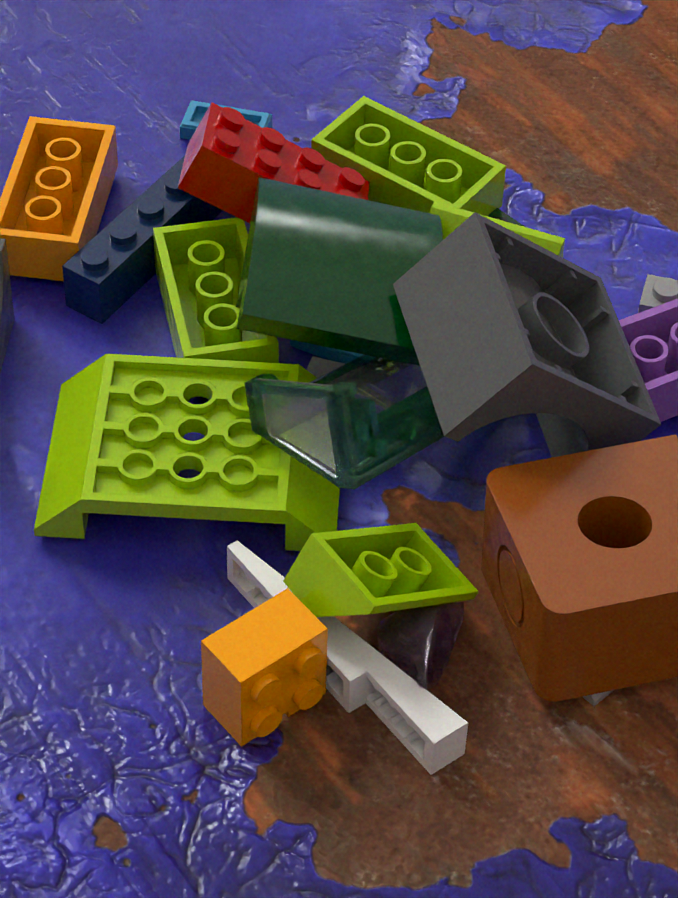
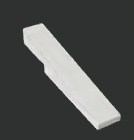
M238 540L227 546V578L254 608L288 588L283 582L285 577ZM334 616L317 617L328 628L326 689L348 713L366 703L430 775L465 754L468 722Z

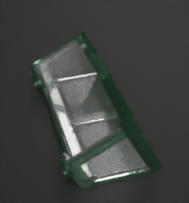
M362 355L309 383L279 380L275 375L268 373L260 374L244 382L252 431L340 488L356 489L445 437L421 366Z

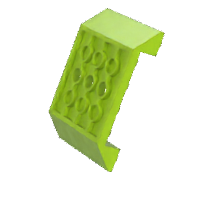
M105 354L61 384L34 526V535L85 539L89 513L285 524V550L301 551L312 533L337 531L346 400L299 364ZM193 397H204L209 400L204 404L197 405L188 402ZM192 432L205 436L196 441L183 438L185 434ZM185 469H193L200 472L198 476L193 478H183L177 475Z

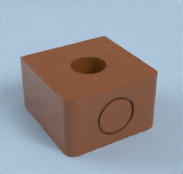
M676 434L498 467L488 474L486 480L481 570L531 685L539 697L548 701L558 702L678 677V437Z

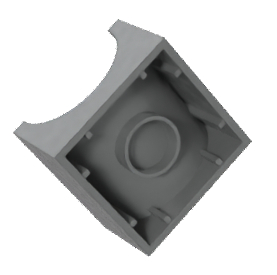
M475 212L393 284L445 437L458 442L473 431L492 422L516 415L536 413L551 456L557 457L638 442L662 425L603 281L597 275Z

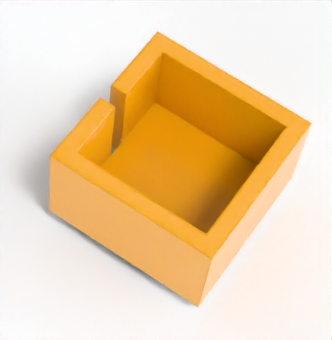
M287 588L201 640L203 706L241 747L256 737H265L272 733L281 723L284 713L289 717L300 709L307 710L317 704L322 696L326 694L328 628Z

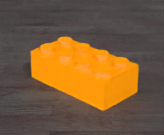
M29 117L0 198V238L6 239L10 275L64 281L62 266L97 235L118 168L115 125Z

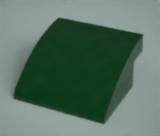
M259 177L236 307L240 308L237 329L420 366L393 284L443 241L440 215Z

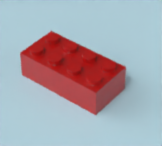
M211 102L188 143L178 184L179 189L250 223L259 177L368 200L370 182L365 180L356 170L348 167L341 168L327 161L318 151L308 147L302 148L286 140L277 130L269 127L262 128L246 120L237 110L230 107H221Z

